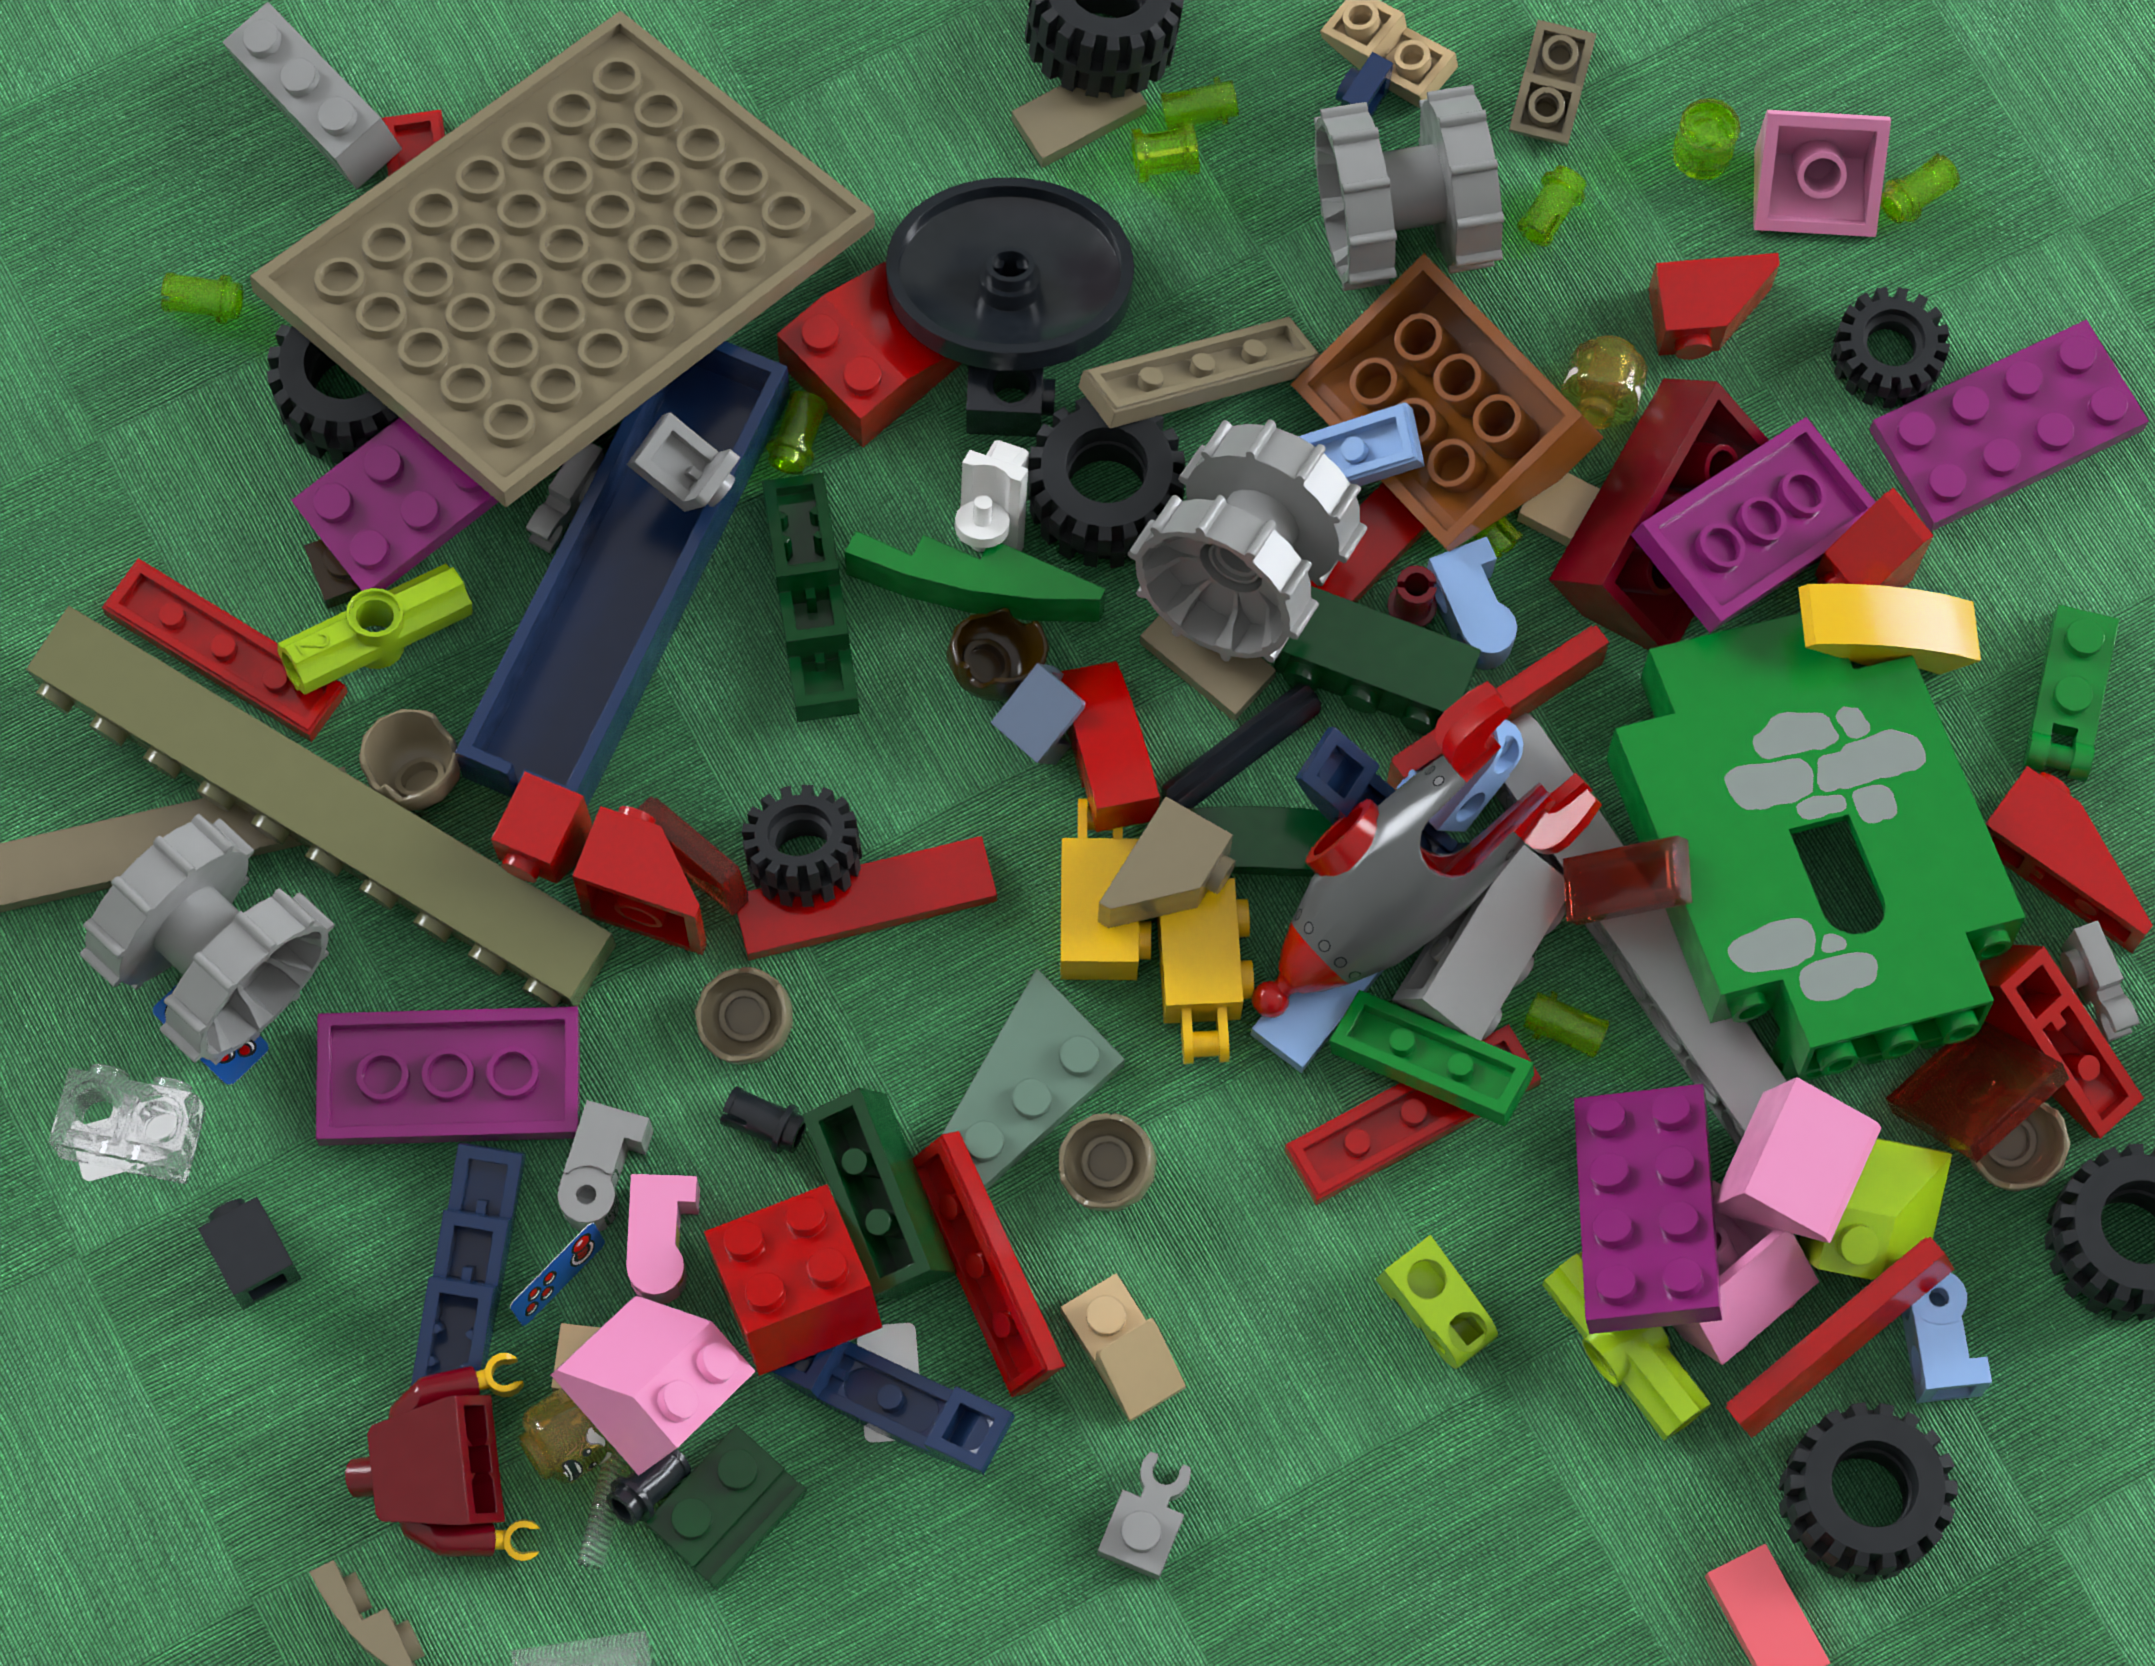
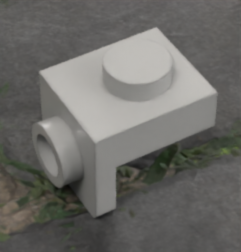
M667 413L660 417L626 465L686 512L704 507L707 504L713 507L722 500L735 481V477L730 472L740 457L731 449L718 452L672 413Z

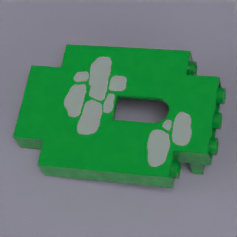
M1801 612L1649 649L1640 682L1655 718L1615 728L1606 760L1710 1023L1730 1018L1738 1023L1747 1022L1762 1016L1769 1008H1772L1780 1028V1033L1770 1058L1785 1079L1800 1076L1802 1080H1813L1825 1075H1835L1853 1067L1859 1060L1865 1065L1875 1064L1886 1059L1903 1057L1913 1052L1919 1045L1923 1049H1933L1945 1044L1958 1043L1974 1036L1981 1029L1994 1002L1977 960H1989L2008 951L2023 924L2025 915L1913 655L1853 669L1849 658H1839L1805 648ZM1847 821L1883 908V920L1875 929L1866 933L1851 934L1838 930L1828 922L1822 912L1791 834Z

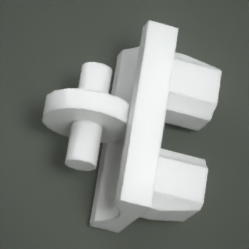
M997 440L993 442L986 455L969 450L962 462L961 505L955 517V531L959 541L971 546L977 552H984L986 548L994 547L1000 543L1022 551L1024 548L1029 452L1026 449Z

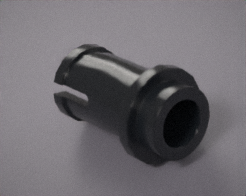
M738 1086L731 1091L724 1105L723 1112L727 1114L723 1113L720 1118L721 1125L730 1126L770 1143L771 1151L777 1154L782 1152V1150L794 1153L807 1127L803 1116L798 1114L799 1107L790 1104L787 1109L748 1093Z
M676 1449L639 1476L635 1471L628 1477L618 1476L611 1483V1492L606 1496L608 1506L621 1521L628 1525H635L638 1521L647 1522L654 1515L653 1506L679 1481L691 1473L690 1464L685 1456Z

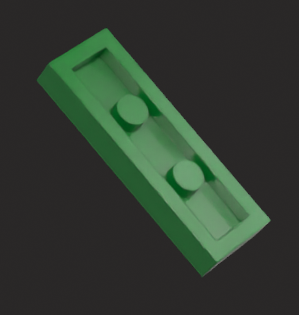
M1362 990L1357 992L1329 1040L1332 1054L1503 1127H1506L1534 1077L1533 1062Z

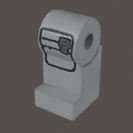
M589 1100L586 1101L559 1184L557 1197L565 1219L576 1230L581 1232L587 1225L594 1223L599 1231H603L614 1222L619 1209V1200L615 1190L628 1151L646 1155L654 1132L648 1117Z

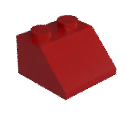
M600 806L572 876L582 915L703 955L707 941L700 905L662 827L656 825V820L642 810L621 806L617 812Z

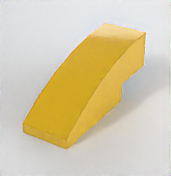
M1806 584L1798 587L1805 648L1839 658H1849L1850 661L1865 666L1913 655L1919 669L1939 675L1981 661L1973 601L1924 590L1881 585Z

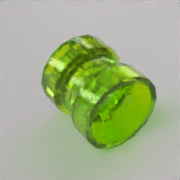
M1713 98L1699 99L1689 104L1682 113L1672 148L1673 160L1680 171L1691 178L1699 180L1713 179L1723 174L1730 165L1741 129L1739 117L1734 109L1724 101Z

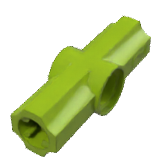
M445 563L388 591L377 588L360 591L351 598L346 611L279 642L277 645L278 654L283 662L287 676L296 690H300L306 695L362 667L382 669L393 665L400 659L404 652V647L472 615V602L467 594L464 582L454 567L450 568ZM370 626H383L386 628L379 632L365 630Z
M1582 1252L1576 1253L1544 1280L1542 1286L1546 1289L1548 1295L1553 1298L1562 1313L1584 1338L1582 1339V1345L1593 1365L1611 1385L1615 1387L1621 1385L1664 1441L1679 1433L1709 1408L1711 1403L1705 1397V1394L1698 1388L1687 1371L1683 1369L1669 1351L1670 1342L1662 1327L1589 1334L1585 1318Z

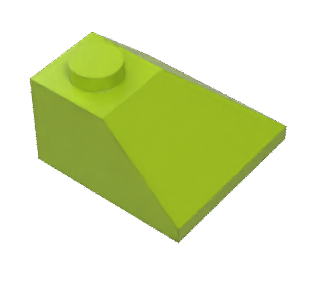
M1877 1138L1831 1242L1826 1243L1800 1235L1799 1245L1809 1264L1819 1270L1875 1280L1925 1237L1933 1239L1952 1154L1946 1151Z

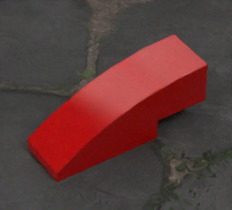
M1117 661L1061 671L1064 674L1061 681L1085 701L1084 710L1069 727L1068 734L1081 787H1085L1095 831L1099 832L1150 822L1159 808L1160 796L1134 705Z

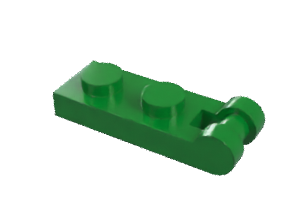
M2060 604L2056 607L2052 617L2023 758V768L2028 766L2038 772H2042L2044 767L2065 771L2067 779L2083 783L2087 781L2093 763L2094 745L2120 619ZM2051 732L2073 737L2071 747L2051 742Z

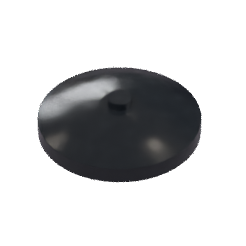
M1014 177L989 178L966 182L943 190L923 201L902 220L891 238L887 251V293L892 309L900 323L920 343L934 352L959 363L979 368L1005 371L1031 370L1057 365L1081 356L1107 339L1118 327L1129 308L1133 292V253L1124 231L1116 220L1106 210L1086 196L1066 187L1041 180Z

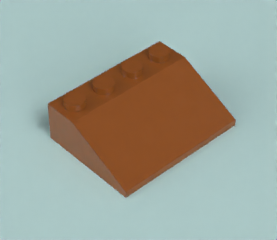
M1424 253L1290 384L1329 426L1404 402L1413 408L1425 466L1382 479L1381 481L1449 552L1559 482L1604 438Z

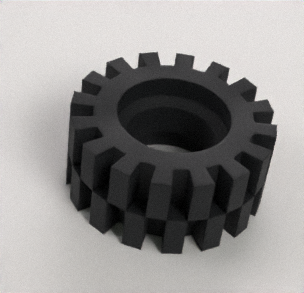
M1887 287L1877 288L1873 299L1869 297L1867 292L1859 296L1855 306L1853 307L1850 304L1845 311L1833 340L1835 343L1831 350V361H1838L1834 370L1837 379L1848 378L1845 390L1852 396L1859 388L1865 391L1862 402L1872 406L1876 396L1883 398V408H1894L1899 398H1901L1903 405L1914 401L1918 393L1922 397L1931 390L1933 383L1937 381L1949 353L1950 344L1946 343L1950 334L1948 325H1938L1943 314L1937 307H1934L1929 312L1925 311L1924 308L1928 298L1921 294H1918L1914 303L1907 301L1906 297L1909 289L1898 287L1894 297L1888 296ZM1882 329L1896 331L1904 335L1911 342L1913 357L1901 366L1883 364L1870 354L1867 346L1868 337Z
M802 784L801 795H792L791 786L780 788L782 799L775 801L770 793L761 798L763 811L752 807L747 814L749 824L743 823L742 842L748 872H750L751 881L756 888L761 886L763 896L769 900H772L779 893L781 905L792 907L794 897H801L803 907L814 906L812 896L821 894L825 903L835 899L833 890L835 885L845 892L851 886L850 875L858 876L861 869L859 859H862L857 820L854 811L850 812L849 803L842 796L835 801L834 792L823 787L819 796H815L813 785ZM800 836H816L826 840V843L820 849L807 855L791 856L778 851L784 843Z

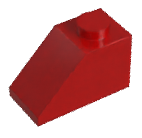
M1778 253L1656 263L1648 290L1658 356L1676 354V357L1680 359L1693 360L1705 357L1712 351H1719L1771 290L1780 265Z
M1892 488L1877 500L1824 552L1815 573L1818 579L1817 584H1860L1903 588L1912 581L1934 535L1895 488Z
M524 772L491 841L498 859L502 861L501 867L511 875L535 883L538 877L557 884L578 862L593 824L583 795Z

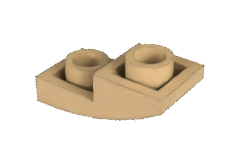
M1345 0L1320 30L1321 37L1360 70L1372 52L1392 62L1393 69L1389 90L1420 108L1419 100L1427 99V92L1439 90L1458 68L1455 52L1407 28L1404 13L1380 0Z

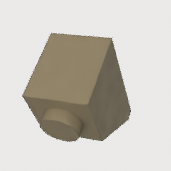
M1165 797L1100 900L1098 922L1108 928L1197 908L1208 890L1215 894L1222 890L1235 867L1236 860L1229 857L1233 834L1170 798Z

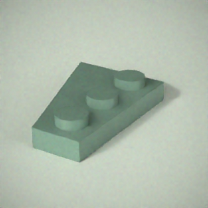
M1036 969L942 1134L960 1132L982 1183L987 1190L1124 1067L1125 1059L1058 989Z

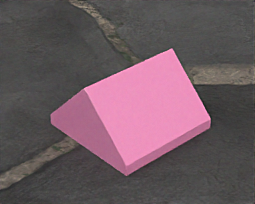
M1767 110L1754 148V230L1876 237L1891 126L1890 117Z
M1798 1077L1763 1092L1714 1199L1715 1212L1830 1243L1882 1127L1877 1121Z

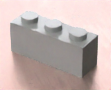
M269 2L263 5L222 42L249 79L356 189L402 150L382 118Z
M1524 844L1502 873L1445 930L1424 946L1392 1001L1411 1012L1480 1041L1484 1040L1500 1023L1502 1018V1010L1500 1008L1512 988L1519 985L1532 970L1534 965L1532 955L1544 935L1554 930L1561 922L1566 911L1564 902L1575 885Z

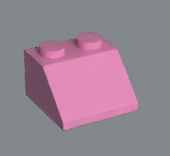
M1712 1181L1713 1196L1715 1199L1721 1184L1717 1183L1716 1181ZM1715 1212L1722 1320L1672 1326L1685 1341L1723 1365L1736 1353L1743 1350L1751 1340L1780 1315L1792 1308L1801 1297L1819 1283V1280L1793 1233Z
M636 1295L563 1362L551 1376L639 1476L676 1450L755 1370L712 1321Z

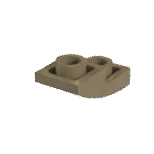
M1538 19L1509 128L1510 133L1568 147L1596 33Z
M332 1560L309 1572L320 1594L353 1639L381 1666H416L414 1661L425 1656L408 1619L396 1624L387 1608L365 1619L363 1618L362 1613L373 1607L356 1571L344 1577L341 1569Z

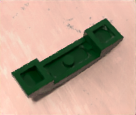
M1270 806L1187 808L1233 834L1229 857L1236 860V864L1231 874L1313 877L1315 872L1306 864V856L1320 837L1333 825L1317 809Z

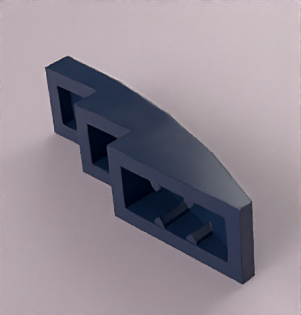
M468 1143L458 1144L448 1209L443 1210L433 1275L428 1277L411 1386L424 1376L467 1366H473L475 1371L483 1370L486 1367L514 1228L526 1153Z

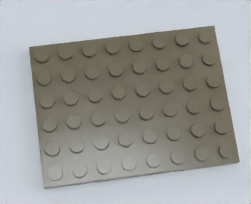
M619 11L250 275L253 293L504 507H507L875 227L874 210L622 11Z

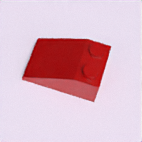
M886 261L824 294L776 334L779 363L788 367V373L862 448L962 364L929 349L913 337L900 323L888 298Z

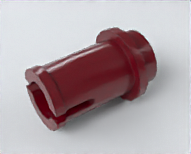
M1418 565L1409 566L1402 570L1397 578L1396 584L1398 585L1392 590L1388 598V614L1422 628L1430 624L1436 615L1437 609L1435 597L1437 587H1434L1437 581L1434 574L1426 567Z

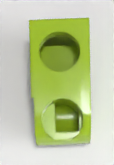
M1431 1235L1387 1267L1376 1278L1377 1283L1390 1299H1395L1415 1326L1418 1329H1422L1428 1341L1441 1358L1454 1369H1458L1498 1337V1332L1492 1319Z

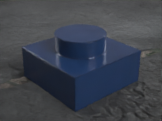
M1372 52L1361 70L1352 67L1347 72L1338 88L1335 99L1341 102V106L1367 102L1368 112L1372 118L1389 91L1393 63Z

